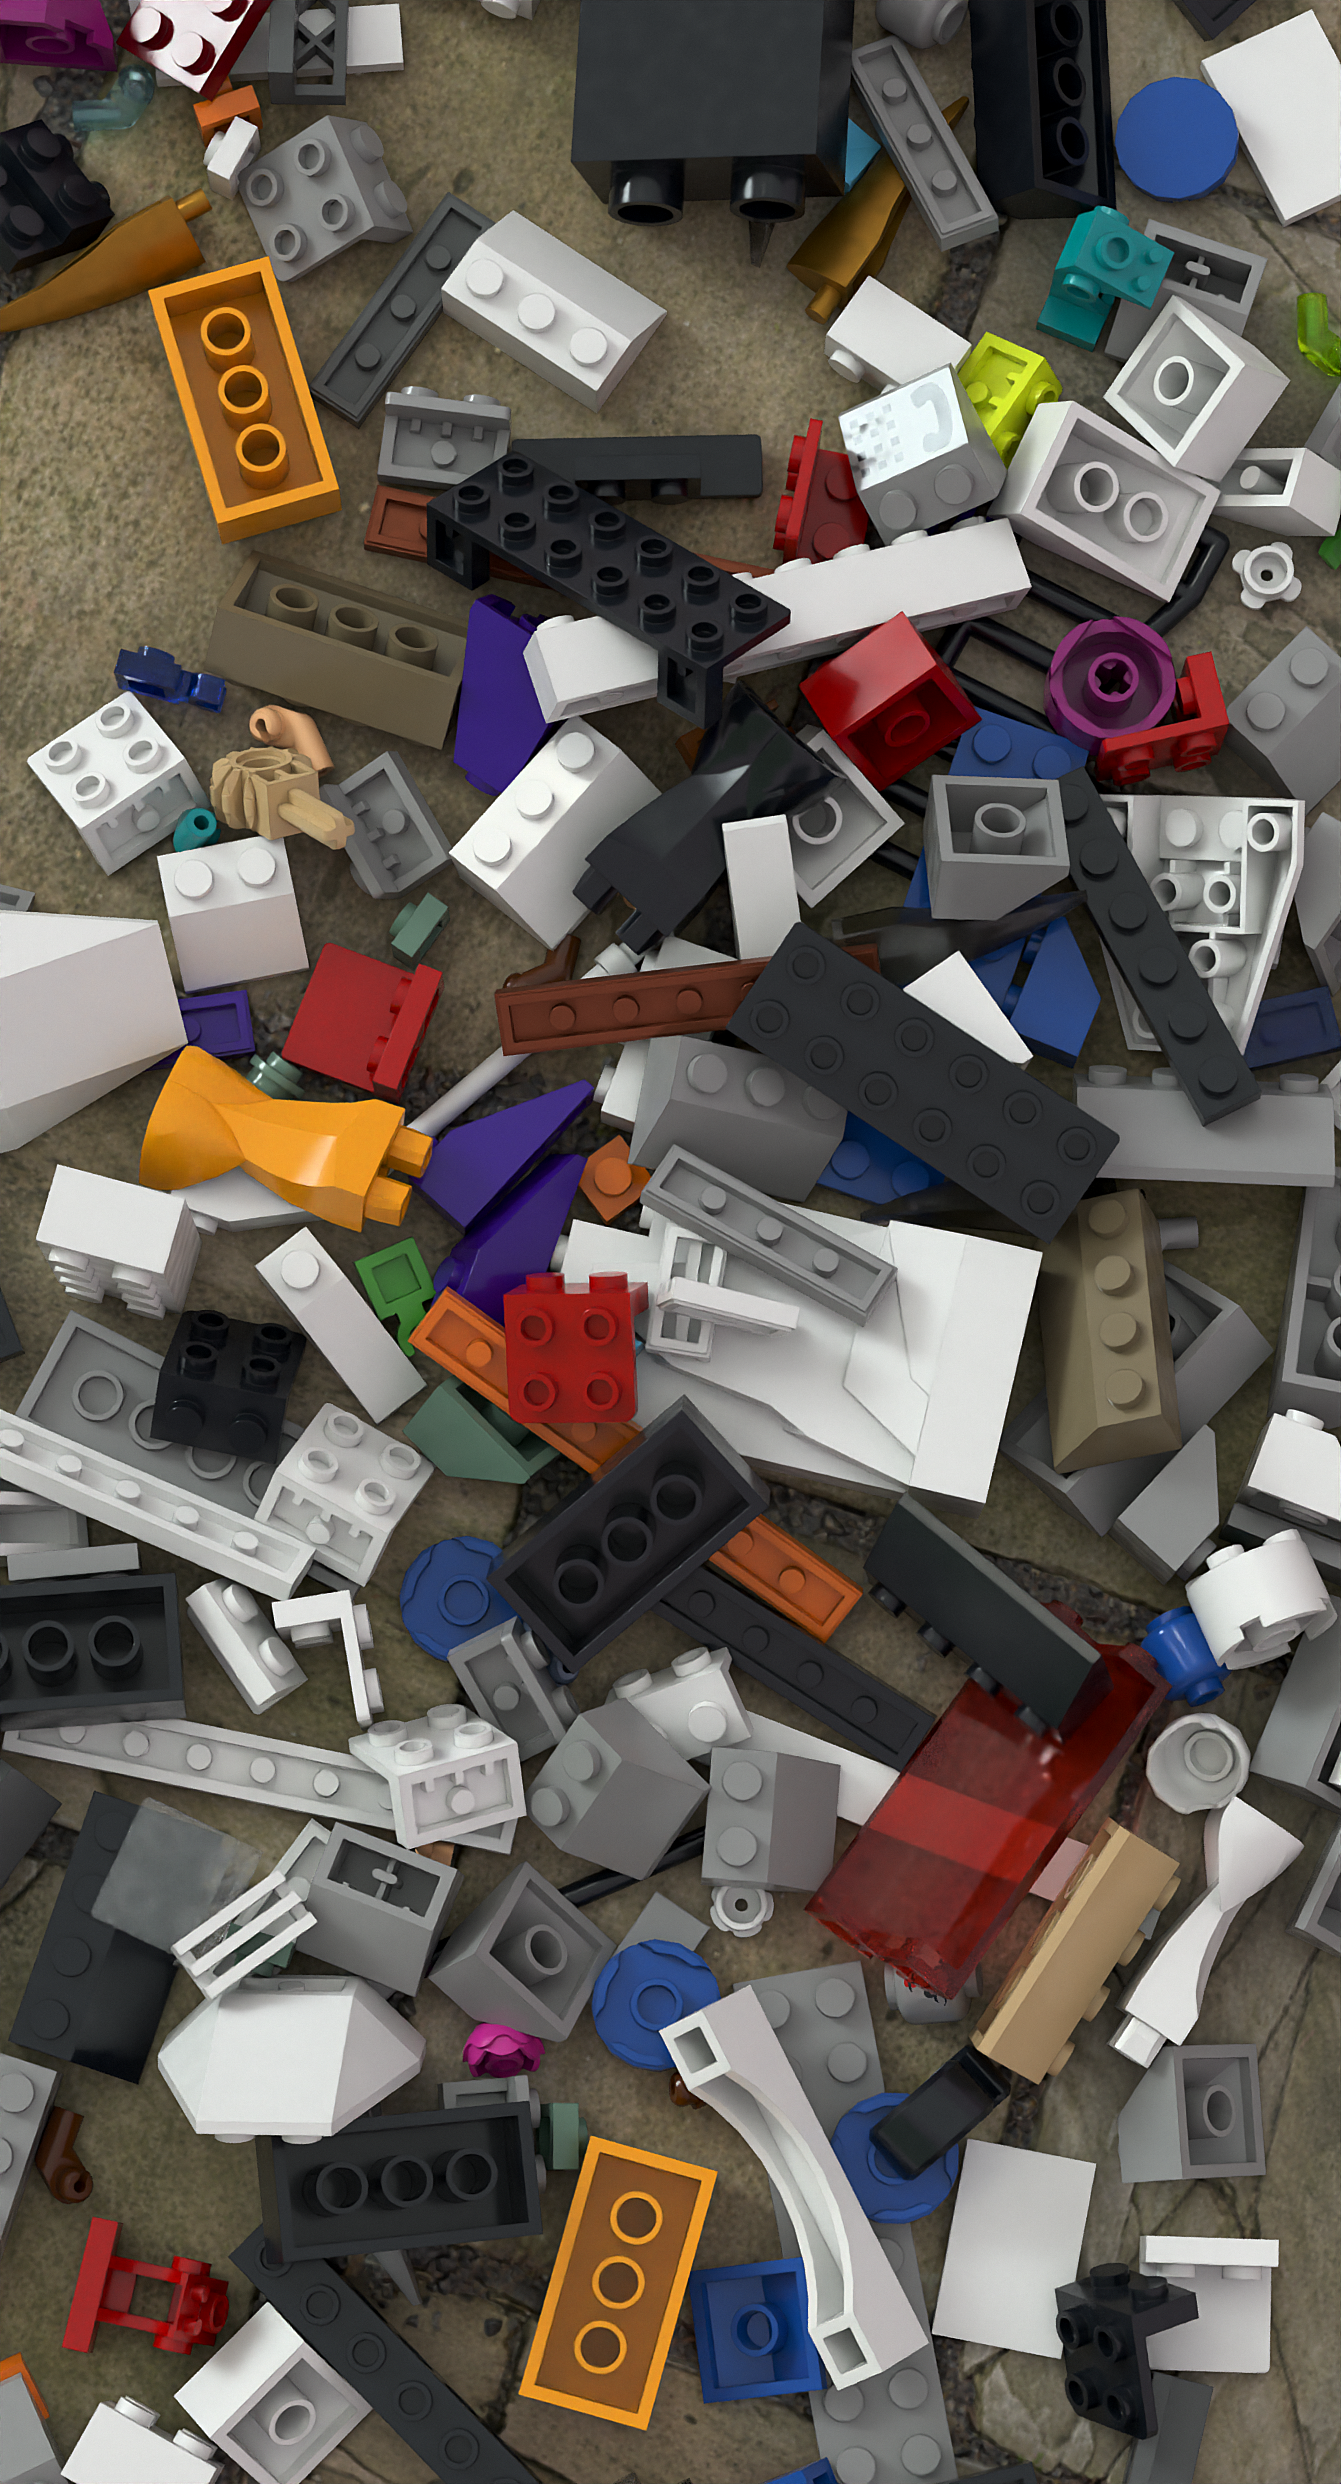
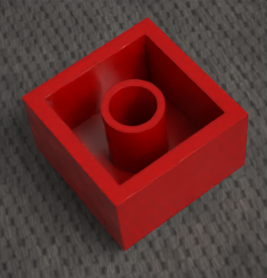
M903 611L886 623L872 628L865 638L837 658L824 662L813 675L798 685L831 739L878 792L888 787L983 720L950 668Z

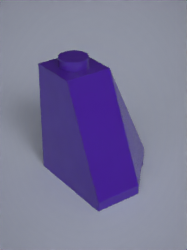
M494 594L476 599L469 611L453 762L468 771L465 779L471 785L486 794L498 796L499 792L503 793L569 718L550 723L545 722L523 655L534 631H537V626L551 618L539 614L538 617L522 614L521 618H517L511 615L516 606L511 601Z

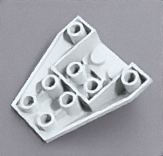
M1099 794L1239 1051L1244 1055L1303 868L1305 801L1257 797ZM1100 938L1127 1048L1129 1050L1162 1051Z
M0 910V1153L20 1148L188 1044L158 920Z
M247 1974L211 2001L205 1998L166 2036L158 2054V2069L196 2134H215L216 2140L226 2143L250 2141L255 2138V2135H282V2140L288 2143L310 2144L320 2141L322 2136H333L419 2074L426 2054V2039L361 1976L272 1974L271 1978L257 1974Z

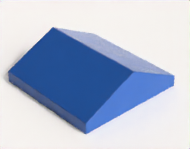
M802 2257L690 2271L688 2282L704 2404L828 2389L825 2364L808 2332V2292Z

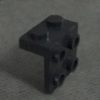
M190 1310L183 1312L159 1372L150 1438L276 1464L281 1450L289 1396L305 1353L307 1338L303 1334L291 1331L280 1324H256L232 1319L215 1310Z
M1124 2263L1101 2264L1090 2270L1089 2277L1055 2288L1058 2309L1056 2330L1063 2343L1067 2371L1065 2392L1075 2413L1080 2417L1145 2440L1156 2436L1158 2433L1145 2337L1199 2318L1196 2293L1169 2284L1165 2277L1146 2276L1131 2271L1129 2266Z

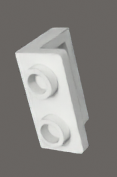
M224 1577L204 1584L185 1599L190 1605L187 1609L188 1617L254 1714L258 1715L266 1712L308 1680L293 1658L290 1650L278 1636L244 1584Z
M705 1647L690 1650L675 1658L671 1663V1667L649 1674L647 1669H639L627 1673L612 1684L613 1688L609 1691L605 1704L626 1698L685 1760L712 1751V1747H725L751 1737L754 1729L728 1671L732 1658L727 1647L710 1653Z

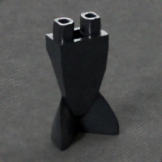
M739 680L722 701V719L706 729L692 767V775L664 792L608 834L585 858L590 867L583 873L572 891L573 895L596 915H601L619 894L625 897L636 910L615 933L638 956L646 954L666 937L679 936L699 914L727 875L722 831L723 823L783 814L786 815V819H790L822 803L847 780L838 769L790 732L744 680Z

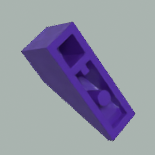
M584 1079L452 1129L441 1141L432 1136L434 1138L432 1156L427 1169L421 1178L409 1175V1185L412 1186V1190L465 1237L496 1207L593 1102L594 1087Z
M549 1154L452 1248L450 1256L442 1261L435 1274L433 1287L436 1294L431 1307L448 1286L505 1327L503 1294L521 1284H526V1275L546 1273L588 1159L578 1154Z

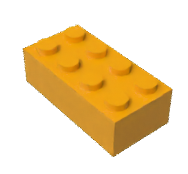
M269 256L148 290L157 329L222 545L341 511L342 505L338 483Z
M590 2136L519 2395L647 2430L718 2171Z

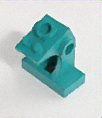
M1096 206L1094 211L1078 214L1055 267L1050 292L1038 318L1036 330L1093 352L1116 297L1146 309H1151L1174 252L1129 227V219L1112 208ZM1099 293H1103L1101 299L1098 297Z

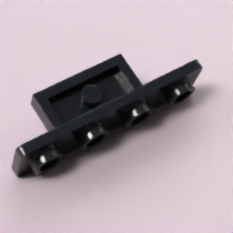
M757 434L515 439L512 442V451L522 453L611 506L623 504L625 501L651 500L653 503L661 505H676L692 499L759 498L763 491L761 437Z

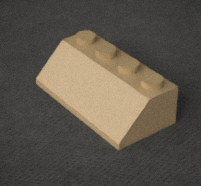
M1108 1816L968 2034L975 2048L989 2058L1038 2085L1046 2072L1056 2077L1074 2050L1075 2044L1068 2040L1081 2018L1091 2022L1105 2003L1110 1989L1103 1985L1113 1967L1116 1963L1126 1967L1143 1943L1146 1934L1138 1928L1152 1907L1161 1912L1177 1890L1181 1879L1175 1876L1174 1872L1180 1863Z

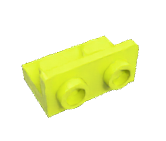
M986 331L957 375L1008 470L1038 404L1058 402L1063 387L1045 357Z

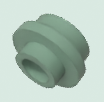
M274 1051L267 1060L254 1054L249 1061L254 1066L245 1078L273 1099L293 1100L295 1096L301 1099L306 1093L297 1084L303 1073Z

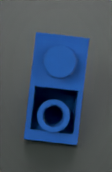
M1054 913L1047 930L1037 926L1034 927L1021 959L1022 962L1032 965L1023 988L1011 984L1001 1011L1030 1052L1073 1069L1100 1004L1101 997L1066 917Z

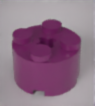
M1114 616L1113 619L1090 620L1072 629L1057 647L1044 684L1043 709L1057 734L1067 738L1078 747L1090 751L1089 755L1098 756L1101 742L1105 739L1161 727L1176 693L1175 669L1168 645L1151 627L1129 617ZM1111 678L1121 684L1118 692L1114 691L1107 695L1099 689L1101 684H1107Z

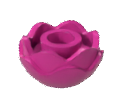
M483 2022L476 2026L467 2038L462 2055L463 2062H468L473 2077L477 2078L484 2073H489L495 2078H507L516 2076L522 2069L535 2072L540 2065V2054H545V2050L540 2037L518 2032L504 2025Z

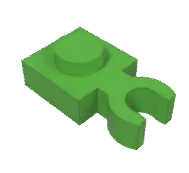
M412 1236L352 1262L378 1320L381 1321L395 1314L399 1322L395 1331V1341L406 1357L415 1355L413 1346L408 1342L410 1332L427 1314L422 1302L433 1298L436 1294L432 1279Z

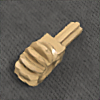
M273 745L268 748L250 747L249 750L241 752L232 751L226 755V758H221L213 763V773L210 779L211 805L214 807L216 820L228 824L233 829H251L253 832H257L269 840L304 832L333 850L345 847L347 837L355 833L354 822L351 819L343 816L342 812L320 800L318 772L312 769L311 758L299 754L295 749H278Z

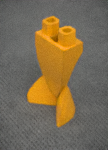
M186 1046L177 1059L149 1119L141 1150L139 1184L156 1190H178L216 1178L240 1166L248 1175L287 1202L330 1223L361 1233L367 1218L396 1226L401 1225L411 1200L412 1186L387 1176L390 1169H394L417 1178L423 1177L431 1160L434 1138L404 1126L405 1108L377 1099L351 1103L273 1099L220 1059L198 1046Z

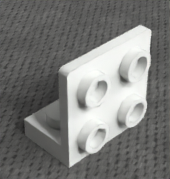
M130 691L123 693L103 706L97 712L31 755L27 760L32 771L72 820L95 860L107 876L174 832L182 812L194 808L208 809L212 806L185 757Z
M326 1403L276 1469L254 1520L317 1547L314 1555L315 1560L365 1587L374 1574L394 1529L431 1478L436 1465L424 1455L416 1452L412 1447L391 1438L361 1421L355 1415L345 1412L331 1403Z
M350 1590L272 1602L275 1628L282 1640L292 1639L297 1649L333 1643L332 1632L343 1630L357 1722L362 1731L368 1730L374 1724L372 1714L384 1712L379 1674L376 1668L365 1670L362 1650L374 1648L371 1623L366 1604L355 1605Z
M439 1705L428 1710L426 1717L405 1723L397 1720L378 1722L368 1728V1733L348 1739L350 1753L389 1781L397 1842L407 1850L527 1815L517 1742L463 1705Z
M1140 2236L1139 2273L1146 2276L1165 2277L1169 2284L1195 2292L1199 2318L1145 2337L1150 2370L1266 2373L1269 2371L1271 2267H1278L1279 2240Z

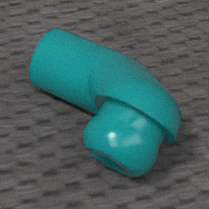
M203 808L187 809L182 812L173 837V846L176 853L204 846H212L217 843L220 838L221 829H216L219 820H216L215 813Z

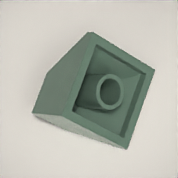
M455 1375L449 1377L436 1388L402 1430L425 1457L431 1460L446 1476L525 1484L562 1454L527 1427L515 1422L509 1414Z

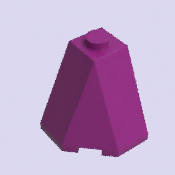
M0 0V63L117 72L118 56L114 38L100 0Z

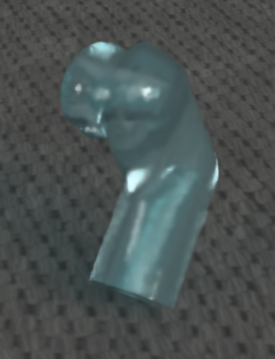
M140 64L127 65L121 69L118 79L104 99L72 101L74 131L117 130L132 127L153 99L155 85L148 69Z

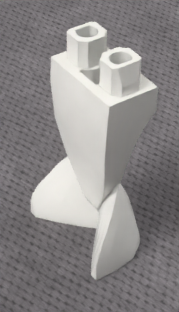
M1233 1796L1231 1801L1224 1807L1211 1809L1205 1821L1203 1839L1207 1889L1161 1935L1134 1972L1114 2007L1125 2013V2016L1106 2044L1139 2066L1148 2068L1165 2041L1177 2046L1182 2044L1199 2017L1210 1970L1236 1913L1247 1898L1280 1875L1304 1848V1845L1298 1839L1236 1796Z

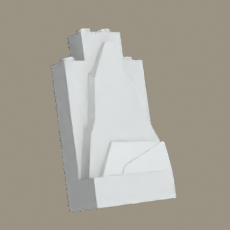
M781 1203L898 1268L895 1280L864 1327L858 1325L728 1252L722 1288L800 1307L796 1329L775 1339L716 1324L710 1362L700 1361L697 1358L688 1356L684 1358L675 1357L663 1352H659V1354L646 1352L645 1348L636 1357L638 1412L631 1420L642 1428L647 1427L685 1394L750 1466L894 1500H899L907 1492L924 1507L978 1519L986 1503L1043 1252L971 1235L890 1220L888 1227H883ZM643 1205L639 1227L649 1229V1237L573 1219L570 1236L560 1234L549 1271L564 1273L565 1283H589V1274L612 1271L627 1272L628 1282H648L649 1308L634 1317L635 1338L646 1346L666 1223L675 1222ZM678 1239L671 1280L676 1276L684 1278L690 1240ZM703 1244L698 1282L709 1284L715 1244ZM666 1312L662 1332L663 1338L674 1339L678 1314ZM691 1318L688 1342L699 1343L702 1320Z

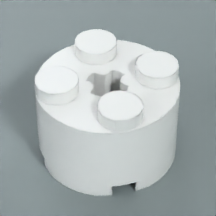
M1289 1529L1268 1538L1262 1546L1247 1552L1244 1551L1240 1544L1223 1548L1207 1558L1206 1562L1210 1571L1194 1578L1185 1585L1186 1596L1217 1665L1221 1667L1225 1662L1228 1670L1255 1666L1291 1652L1287 1642L1305 1631L1309 1641L1313 1640L1330 1628L1338 1616L1308 1547L1302 1541L1297 1529Z

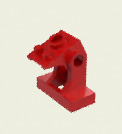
M92 2217L62 2348L93 2353L100 2321L154 2333L155 2337L152 2347L191 2355L194 2343L214 2346L217 2333L224 2327L228 2316L229 2302L226 2293L229 2281L209 2277L212 2264L174 2255L171 2268L117 2256L116 2252L123 2223ZM138 2275L175 2283L167 2321L129 2313Z

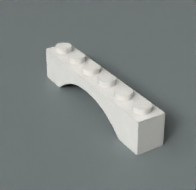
M751 1985L711 2003L660 2030L659 2032L688 2091L712 2106L742 2135L762 2161L781 2194L795 2228L805 2267L808 2292V2332L837 2390L879 2374L927 2345L929 2341Z

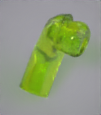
M1323 293L1301 294L1296 299L1298 349L1304 357L1325 374L1340 377L1341 338L1328 329L1327 295Z

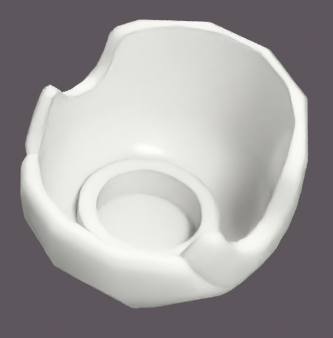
M1210 1713L1184 1715L1169 1723L1148 1749L1146 1776L1155 1796L1178 1813L1188 1815L1204 1809H1220L1227 1805L1233 1796L1242 1791L1249 1778L1251 1753L1240 1730L1217 1715Z

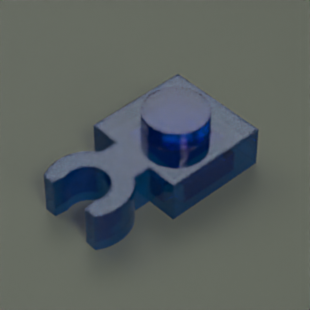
M141 646L137 653L124 649L120 650L114 670L119 689L178 705L182 701L206 711L221 713L227 693V688L224 687V679L209 674L185 671L182 669V665L174 663L175 657L160 649Z

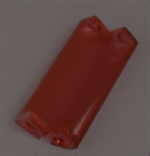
M1052 1600L1050 1603H1039L1102 1654L1115 1688L1063 1746L1049 1733L1042 1740L1035 1737L1012 1715L1018 1708L1000 1692L994 1699L989 1698L967 1679L803 1909L826 1929L870 1960L875 1956L889 1963L897 1970L895 1973L900 1978L927 1992L949 2000H953L1173 1687L1155 1671L1159 1664L1150 1653L1130 1642H1127L1125 1646L1097 1643L1080 1628L1084 1623L1080 1615L1066 1604L1057 1600Z

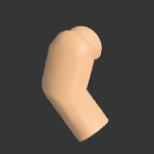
M268 705L257 709L251 715L249 730L257 741L281 749L292 748L297 750L299 754L311 758L312 769L318 772V778L325 776L335 769L317 725L308 714L279 705Z

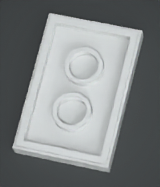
M1312 9L1202 60L1200 69L1208 85L1222 95L1234 112L1239 132L1238 142L1282 226L1290 225L1341 201V64Z
M969 2138L966 2139L931 2334L1061 2359L1063 2343L1056 2330L1058 2309L1055 2288L1075 2282L1095 2174V2163Z

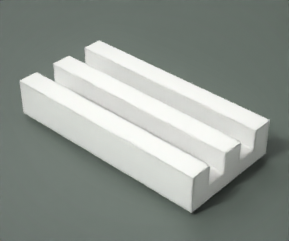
M667 1222L645 1350L650 1353L659 1354V1352H663L675 1357L684 1358L688 1356L697 1358L700 1361L710 1362L716 1328L715 1323L702 1320L699 1343L688 1342L691 1317L678 1315L674 1339L662 1337L666 1311L659 1310V1307L656 1306L660 1284L672 1279L678 1239L690 1240L684 1278L694 1281L698 1280L703 1244H713L679 1224ZM717 1245L714 1248L709 1284L723 1287L728 1252Z
M678 1276L674 1277L673 1280L669 1279L666 1283L660 1284L656 1306L662 1311L775 1339L796 1329L800 1311L798 1306Z
M280 1869L266 1877L170 1948L208 2001L214 1999L317 1923L312 1913L307 1912L301 1904L302 1900L296 1891H292L285 1882L286 1878ZM271 1891H274L280 1901L196 1960L190 1951ZM286 1912L290 1913L296 1922L212 1982L205 1972Z

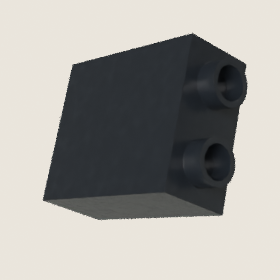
M581 0L571 163L601 202L608 204V214L613 219L636 226H666L679 222L683 218L684 201L730 200L729 209L737 217L755 222L781 223L801 218L805 214L806 198L844 196L855 0Z

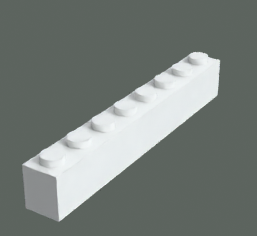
M983 516L971 517L950 527L949 532L928 536L925 530H918L896 538L892 541L891 546L870 550L869 545L859 544L839 551L833 556V560L812 564L809 558L796 559L776 568L774 574L753 578L749 572L732 575L791 610V622L725 666L723 669V680L848 650L865 638L872 628L886 623L901 611L904 612L919 632L1016 609L1032 586L1009 519L1003 518L986 522ZM563 615L544 621L537 626V631H534L523 652L546 723L657 697L658 650L599 615L574 621L571 615Z

